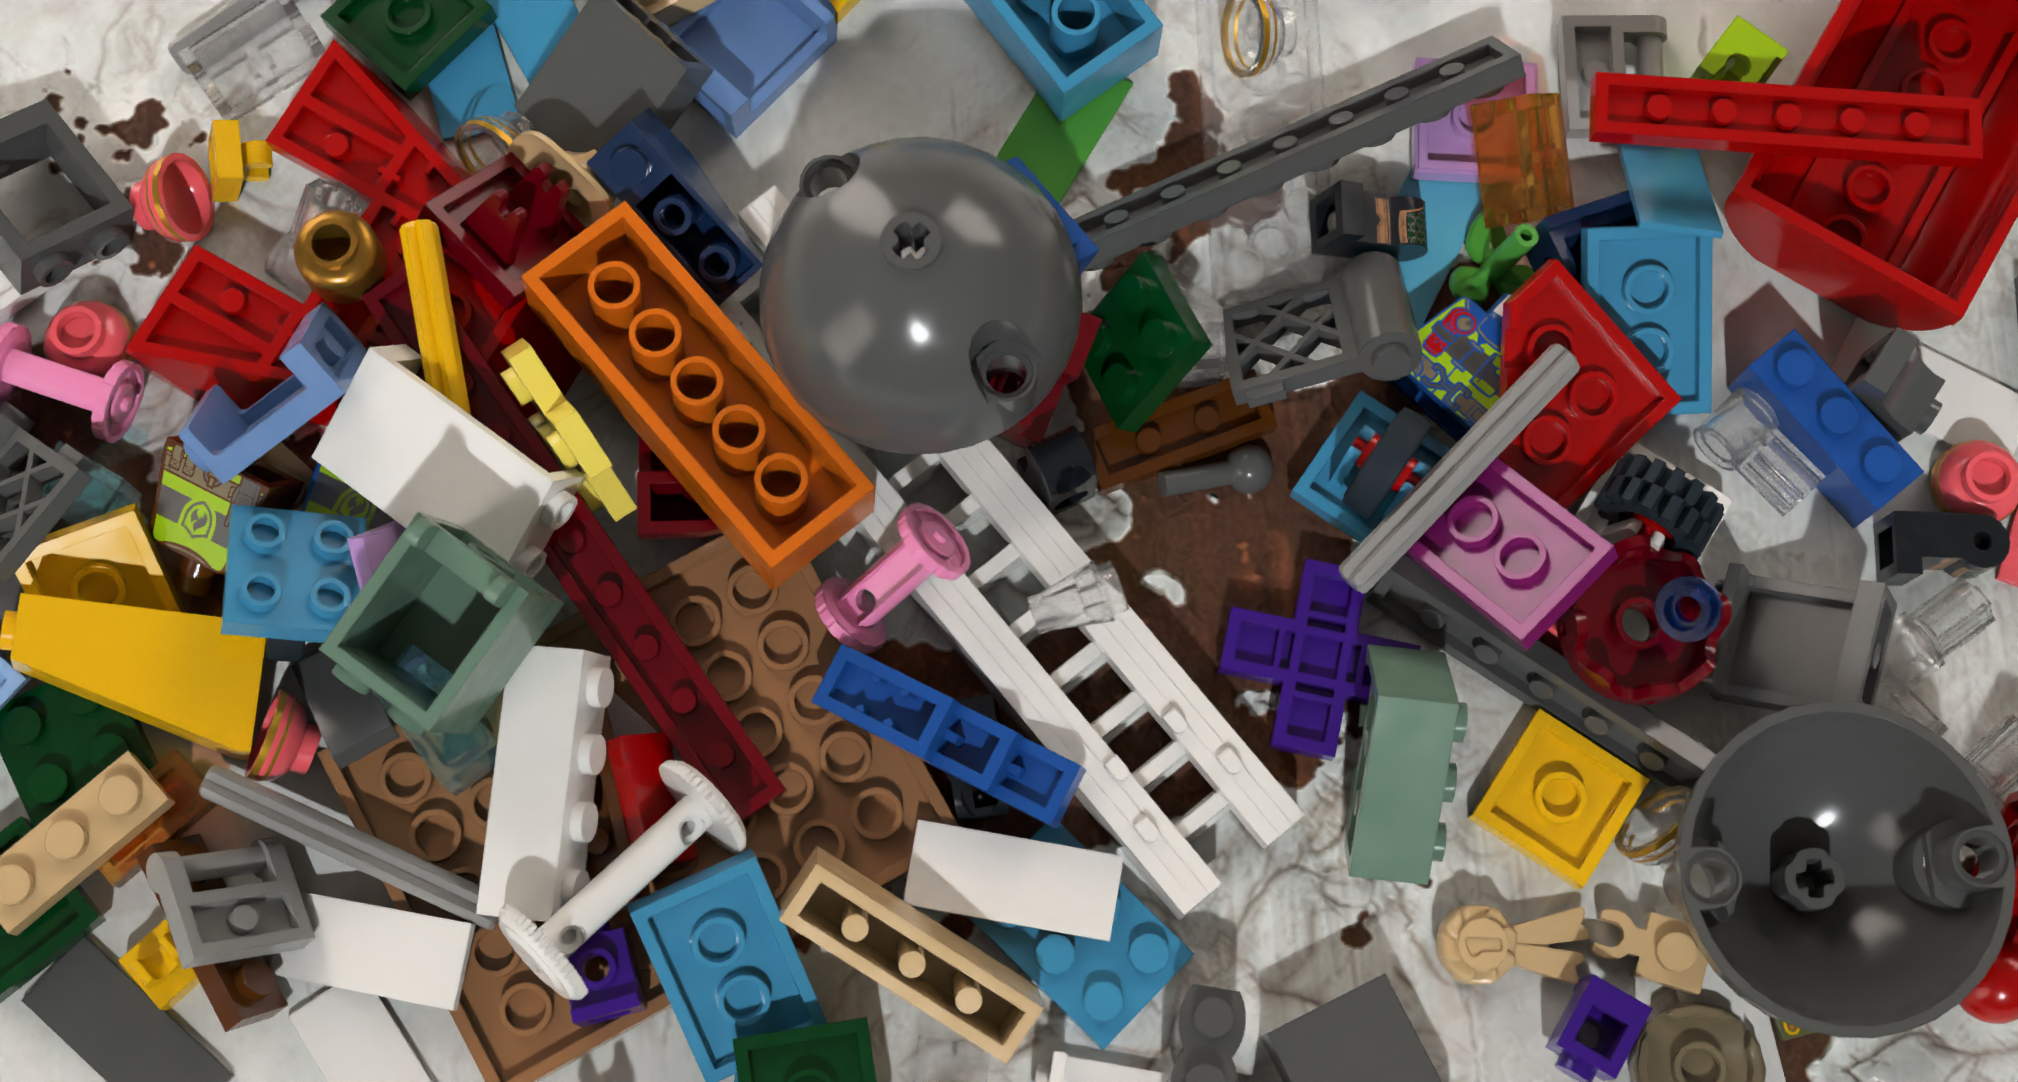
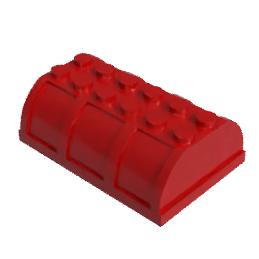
M1840 0L1792 85L1982 98L1983 159L1974 168L1753 153L1726 199L1724 206L1726 221L1735 238L1754 259L1867 322L1894 329L1899 327L1902 330L1927 331L1940 329L1948 325L1954 326L1966 313L2018 217V0Z

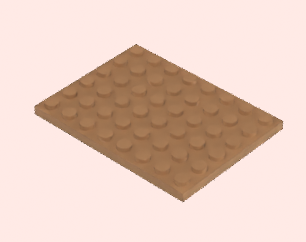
M723 534L640 579L788 790L743 822L746 829V847L741 852L752 848L778 909H780L781 898L816 846L884 888L908 874L918 819L959 827L922 760L811 702L842 644L830 633L816 610L814 594L822 582L811 562L772 591ZM581 612L546 629L534 645L582 649L611 657ZM611 657L610 669L614 676V693L657 732H664ZM446 684L433 691L439 695ZM504 688L470 735L445 733L442 737H438L425 730L421 736H418L393 720L400 735L399 738L342 769L333 760L328 748L319 751L317 755L354 827L480 885ZM704 832L695 840L699 859L684 865L666 867L649 883L650 892L658 891L737 854L731 853L725 848L723 849ZM382 881L397 910L472 923ZM627 905L610 918L609 922L611 930L623 927L630 934L647 1010L585 1027L573 1024L569 999L559 995L526 965L513 949L498 923L493 929H485L475 925L457 1011L449 1010L485 1082H539L672 1007L631 918ZM531 920L538 928L545 923ZM786 925L791 939L800 935V933ZM602 956L590 959L585 969L586 976L590 981L604 979L609 972L607 959Z

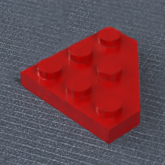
M1549 259L1503 303L1499 398L1550 345L1556 343L1565 347L1577 358L1580 366L1579 372L1497 458L1567 510L1676 406L1682 398L1558 259Z

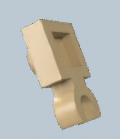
M1605 909L1599 912L1598 920L1614 924L1620 932V940L1614 947H1608L1600 943L1591 944L1589 952L1593 956L1606 961L1617 960L1625 955L1636 958L1631 977L1692 995L1700 994L1708 962L1696 946L1686 921L1649 912L1642 929L1635 927L1631 918L1622 911Z

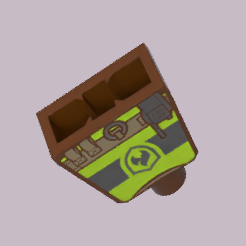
M179 435L167 437L162 455L149 532L155 542L182 555L173 585L179 590L192 595L209 596L217 575H225L229 518L232 504L291 510L301 493L304 482L257 459L223 485L212 472H205L199 469L190 460Z

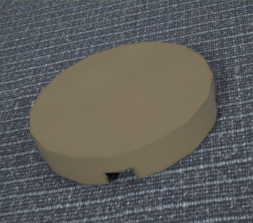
M1692 1002L1671 1006L1644 1024L1631 1049L1628 1070L1631 1082H1765L1766 1066L1759 1042L1750 1030H1746L1742 1023L1734 1019L1736 1016L1719 1006Z

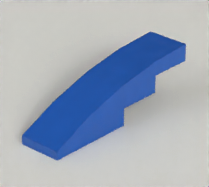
M844 644L840 645L811 700L812 703L1055 829H1057L1087 771L1081 765L1023 737L1018 732L960 704L955 699Z

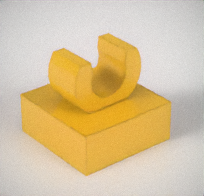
M213 120L207 142L212 202H238L243 180L249 182L269 180V168L273 167L272 150L264 140L241 143L239 120Z
M167 918L118 960L160 1010H170L200 983L193 968L182 969Z

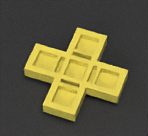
M521 338L502 350L501 354L510 368L500 373V375L522 407L531 401L537 413L530 416L528 420L556 459L560 460L566 470L576 466L585 475L577 491L591 511L595 513L603 507L611 518L617 522L637 509V506L612 470L611 466L613 464L578 411L566 400L532 346Z

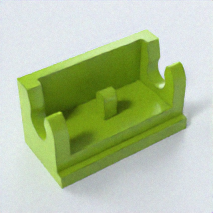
M1737 15L1699 64L1691 78L1766 83L1789 50Z

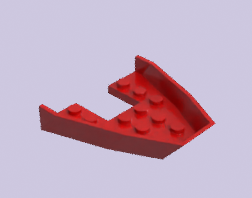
M334 39L265 140L274 152L369 203L361 218L370 224L385 249L387 269L383 281L405 267L399 232L401 225L418 220L417 218L425 203L472 176L401 96ZM195 244L125 348V351L147 373L197 401H200L205 392L214 385H218L240 409L245 410L293 375L279 357L303 317L323 301L367 350L369 347L394 344L363 300L355 303L339 304L326 301L312 290L302 304ZM442 245L453 314L528 420L530 416L537 413V410L531 401L522 407L500 375V373L510 368L501 354L502 350L523 338L532 346L564 396L582 368L530 309L527 298L506 311ZM344 395L307 423L328 426Z

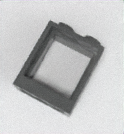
M47 99L0 119V179L48 157H52L94 211L26 242L0 210V270L20 295L39 286H54L67 278L72 270L95 259L107 260L116 256L131 242L134 207Z

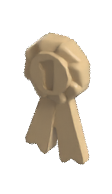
M1461 905L1454 909L1438 927L1437 958L1442 967L1455 981L1466 985L1493 984L1513 966L1564 984L1578 983L1579 977L1576 967L1583 962L1585 955L1581 952L1550 948L1549 945L1587 940L1590 937L1589 931L1581 924L1585 915V908L1574 907L1510 925L1497 908H1491L1486 905Z

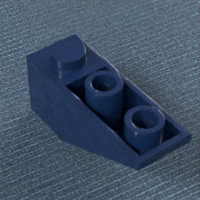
M650 108L626 124L586 162L622 202L626 201L718 306L762 268L763 258L699 163Z

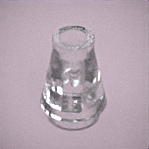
M1093 559L1044 591L1027 597L1033 620L1040 635L1052 630L1115 622V614L1129 610L1112 560L1096 565Z

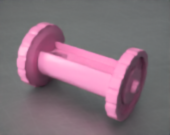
M11 321L0 325V404L4 400L8 402L20 387L92 411L91 429L94 437L99 440L115 443L124 436L132 425L143 396L144 371L140 364L122 359L116 362L103 378L31 354L32 337L26 326Z
M918 502L911 503L899 514L897 524L902 539L853 583L844 578L831 577L826 579L815 591L814 603L819 617L830 633L842 644L864 654L876 651L887 639V626L883 619L885 615L932 574L952 581L958 579L969 569L971 565L970 552L963 537L943 514L934 510L929 505ZM864 590H868L874 595L875 604L874 601L866 593L863 592Z

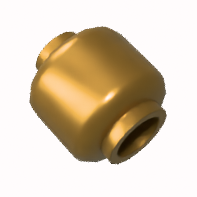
M343 210L321 212L309 219L297 234L293 248L295 265L313 292L326 301L339 304L362 301V295L383 282L387 269L385 249L370 224L357 214Z

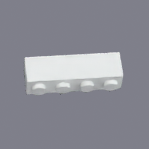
M533 646L505 685L476 914L499 917V910L505 904H510L516 907L517 910H520L530 920L546 922L590 882L589 874L585 869L588 843L594 838L598 826V810L594 803L596 777L602 771L606 760V742L601 733L604 711L610 704L614 693V676L610 669L611 657L582 649Z

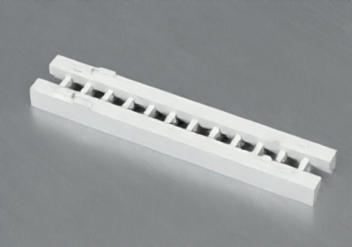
M775 185L738 212L740 224L764 253L778 220L790 204ZM761 268L718 307L776 372L766 350L762 329L749 315L753 309L760 305ZM822 425L876 487L874 512L854 528L879 559L902 539L898 531L897 519L900 516L899 514L908 507L904 499L943 468L947 470L968 495L967 498L944 515L945 518L961 534L984 515L1009 544L970 576L967 577L964 573L958 579L950 581L932 574L909 595L988 691L993 694V697L1029 740L1081 765L1087 770L1074 795L1178 921L1195 909L1222 884L1190 844L1228 812L1232 811L1263 849H1266L1270 844L1279 839L1303 818L1305 813L989 439L971 447L945 453L920 454L887 480L864 453L870 447L848 440ZM1024 563L1049 594L1008 626L983 595ZM1068 615L1090 642L1051 674H1048L1026 647L1064 616ZM1108 663L1131 691L1089 724L1067 695ZM1149 712L1172 741L1133 773H1130L1125 763L1117 754H1114L1108 744ZM1190 761L1214 790L1177 821L1172 823L1148 794Z

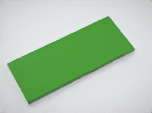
M1126 79L1121 80L1062 122L1036 92L996 157L1005 162L1018 156L1060 204L1126 98L1133 83Z

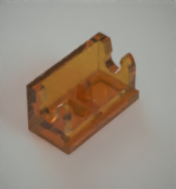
M1529 93L1470 105L1486 229L1541 222L1547 216L1574 208L1560 93Z

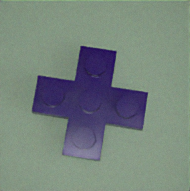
M1306 558L1302 567L1293 619L1231 607L1217 673L1280 686L1269 748L1332 761L1336 756L1345 701L1350 700L1368 704L1372 678L1369 665L1365 664L1367 645L1373 644L1418 650L1421 649V646L1358 633L1365 593L1362 594L1353 589L1342 578L1338 570L1340 565Z

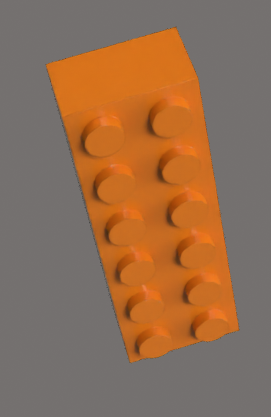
M626 201L620 203L521 275L530 309L772 591L874 512L876 489L874 484L825 428L796 402L779 379L777 373Z

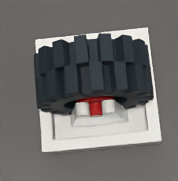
M1636 443L1589 488L1574 516L1611 544L1636 535H1648L1651 537V546L1658 552L1660 548L1674 552H1686L1699 561L1733 499Z

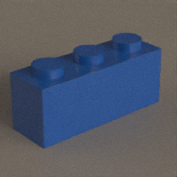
M1795 328L1752 362L1727 387L1853 529L1881 509L1924 473L1921 467Z

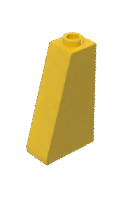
M20 593L18 611L5 610L0 635V649L11 651L10 660L14 670L231 758L249 760L266 638L220 634L222 617Z

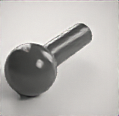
M1243 444L1234 448L1224 461L1159 472L1157 475V485L1163 497L1230 485L1240 493L1253 494L1263 490L1270 483L1274 466L1270 455L1265 449L1254 444Z

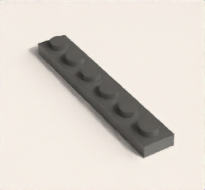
M1405 554L1378 581L1366 600L1537 711L1540 708L1650 779L1649 784L1660 791L1667 787L1678 785L1689 787L1692 790L1707 765L1716 755L1703 743L1691 739L1654 715L1647 707L1643 705H1627L1610 700L1592 690L1574 673L1564 656L1545 645L1540 639L1527 651L1524 650ZM1683 791L1672 793L1668 796L1675 799L1689 796L1690 793ZM1686 800V801H1680V802H1678V803H1680V804H1682L1683 806H1685L1687 800Z

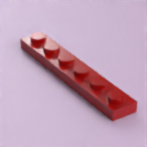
M1596 72L1590 81L1589 142L1974 168L1983 159L1982 98Z

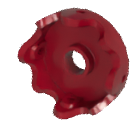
M1636 535L1612 544L1615 547L1618 558L1556 621L1557 636L1563 655L1572 670L1589 688L1607 699L1623 704L1652 705L1668 701L1687 692L1704 680L1715 669L1717 665L1715 661L1716 646L1721 634L1730 623L1732 607L1727 596L1716 592L1708 584L1701 571L1700 564L1694 556L1686 552H1674L1662 548L1658 552L1651 546L1650 536ZM1626 609H1635L1646 617L1650 628L1646 641L1634 640L1625 632L1622 625V616Z

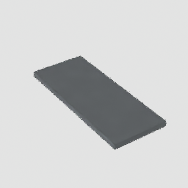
M84 937L70 948L21 1000L107 1082H229L235 1076L170 1014L160 1010L143 989L87 937Z

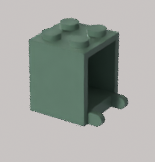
M418 512L325 639L319 650L337 663L332 673L344 684L364 695H367L372 689L391 703V706L386 711L387 715L406 730L418 736H421L425 730L438 737H442L445 733L470 735L565 603L460 525ZM412 645H415L453 674L439 695L399 665Z

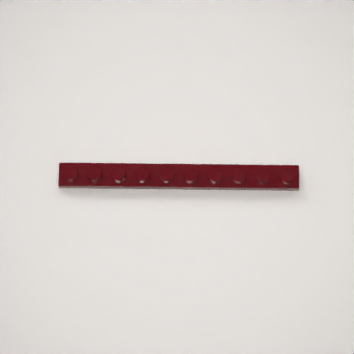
M403 267L362 295L361 298L394 345L406 344L421 355L406 267ZM454 315L471 416L547 472L563 471ZM421 365L416 376L425 381L423 366ZM576 491L574 496L577 498V506L573 514L563 526L554 530L543 550L547 554L546 564L685 763L691 765L704 775L727 799L741 821H746L788 790L584 499Z

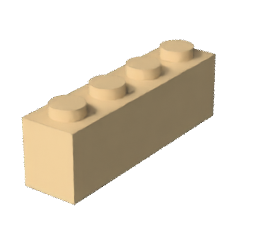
M818 846L815 847L780 900L779 921L1005 1064L1008 1063L1044 1009L1038 986Z

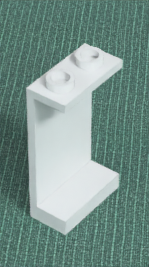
M406 344L369 347L312 458L405 528H407L418 512L460 525L533 579L546 561L547 554L543 550L554 530L563 526L573 514L577 506V498L574 495L585 475L575 468L549 473L416 376L422 365L421 355Z

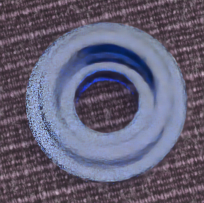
M1682 576L1671 580L1663 586L1655 601V616L1659 626L1667 635L1678 641L1695 642L1702 640L1717 629L1722 619L1723 604L1718 591L1708 581L1696 576ZM1686 596L1696 599L1700 604L1701 612L1696 620L1687 619L1680 611L1681 600Z

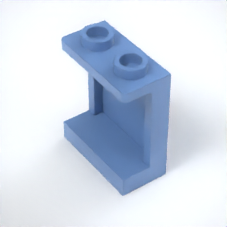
M717 0L679 20L671 28L659 20L714 70L693 101L735 139L837 41L834 16L836 11L829 0Z
M323 301L303 317L279 357L293 375L245 410L240 409L218 385H214L205 392L178 433L183 441L186 454L199 469L205 472H212L224 485L344 395L368 350Z

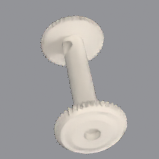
M666 760L659 766L660 771L658 772L662 778L661 780L677 803L542 926L538 928L525 914H522L520 910H517L516 907L510 904H505L499 910V927L513 949L543 982L562 997L580 1000L588 994L587 986L567 958L704 832L723 849L725 848L731 853L738 854L746 847V829L734 808L721 792L691 765L683 761Z

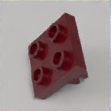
M513 152L508 153L425 203L417 218L418 220L428 219L438 225L441 244L506 311L526 298L521 275L586 229L565 207L570 191L569 183L561 180L557 184L552 185L549 180L552 167L548 162H543L530 171Z

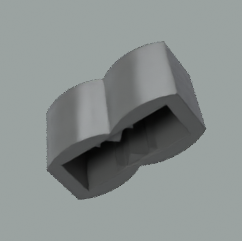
M1193 984L1189 988L1171 1028L1170 1052L1174 1067L1166 1082H1238L1232 1058L1241 1044L1246 1026L1245 1005L1239 991Z

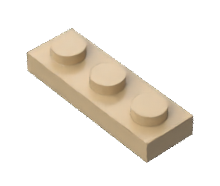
M126 751L0 856V924L8 934L18 936L176 804L134 753Z

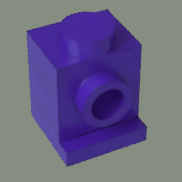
M608 920L567 958L588 989V994L582 999H569L572 1022L580 1027L647 1010L630 934L623 927L611 930ZM597 956L605 957L609 963L607 976L600 981H590L585 972L588 961Z
M1592 974L1578 979V983H1576L1573 989L1574 993L1545 1046L1559 1055L1554 1066L1579 1082H1592L1594 1077L1602 1081L1616 1079L1653 1009ZM1584 1023L1593 1024L1599 1032V1041L1593 1048L1585 1046L1580 1040L1579 1031Z

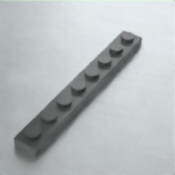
M1493 35L1079 216L1074 220L1100 249L1084 271L1103 269L1109 266L1117 256L1140 246H1152L1162 243L1171 236L1172 232L1197 221L1216 219L1222 216L1228 210V207L1253 196H1266L1275 193L1283 187L1285 182L1305 173L1327 170L1336 165L1340 158L1364 147H1377L1386 144L1394 138L1396 133L1418 123H1430L1440 120L1448 115L1450 109L1475 98L1492 97L1500 93L1505 85L1525 77L1521 54Z

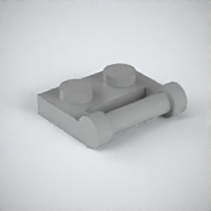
M1658 15L1561 16L1556 27L1564 139L1589 138L1590 81L1596 72L1626 74L1624 42H1631L1637 46L1639 75L1664 76L1662 43L1667 40L1666 19Z
M277 837L256 839L250 847L180 856L176 851L158 852L151 854L147 860V881L151 890L160 896L182 969L304 949L315 938L286 848ZM253 873L263 881L261 883L194 893L190 882Z

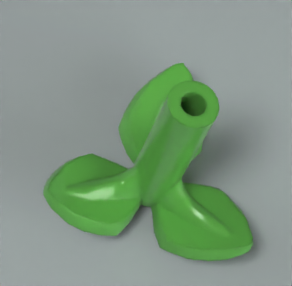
M1491 207L1484 209L1469 227L1465 243L1468 255L1480 266L1479 268L1459 266L1452 272L1449 279V288L1452 295L1456 299L1463 296L1468 297L1478 306L1485 304L1490 284L1495 285L1500 297L1504 293L1512 295L1534 274L1532 268L1516 264L1538 242L1537 230L1529 224H1520L1507 237L1504 226L1495 210Z

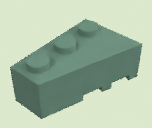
M1368 644L1365 664L1369 665L1372 681L1368 706H1360L1358 725L1363 726L1364 731L1358 766L1353 767L1344 846L1348 872L1351 877L1428 885L1432 861L1442 862L1445 854L1446 823L1439 822L1442 802L1452 803L1455 796L1457 766L1456 763L1449 762L1453 742L1462 743L1465 738L1468 719L1467 703H1462L1458 700L1445 652Z

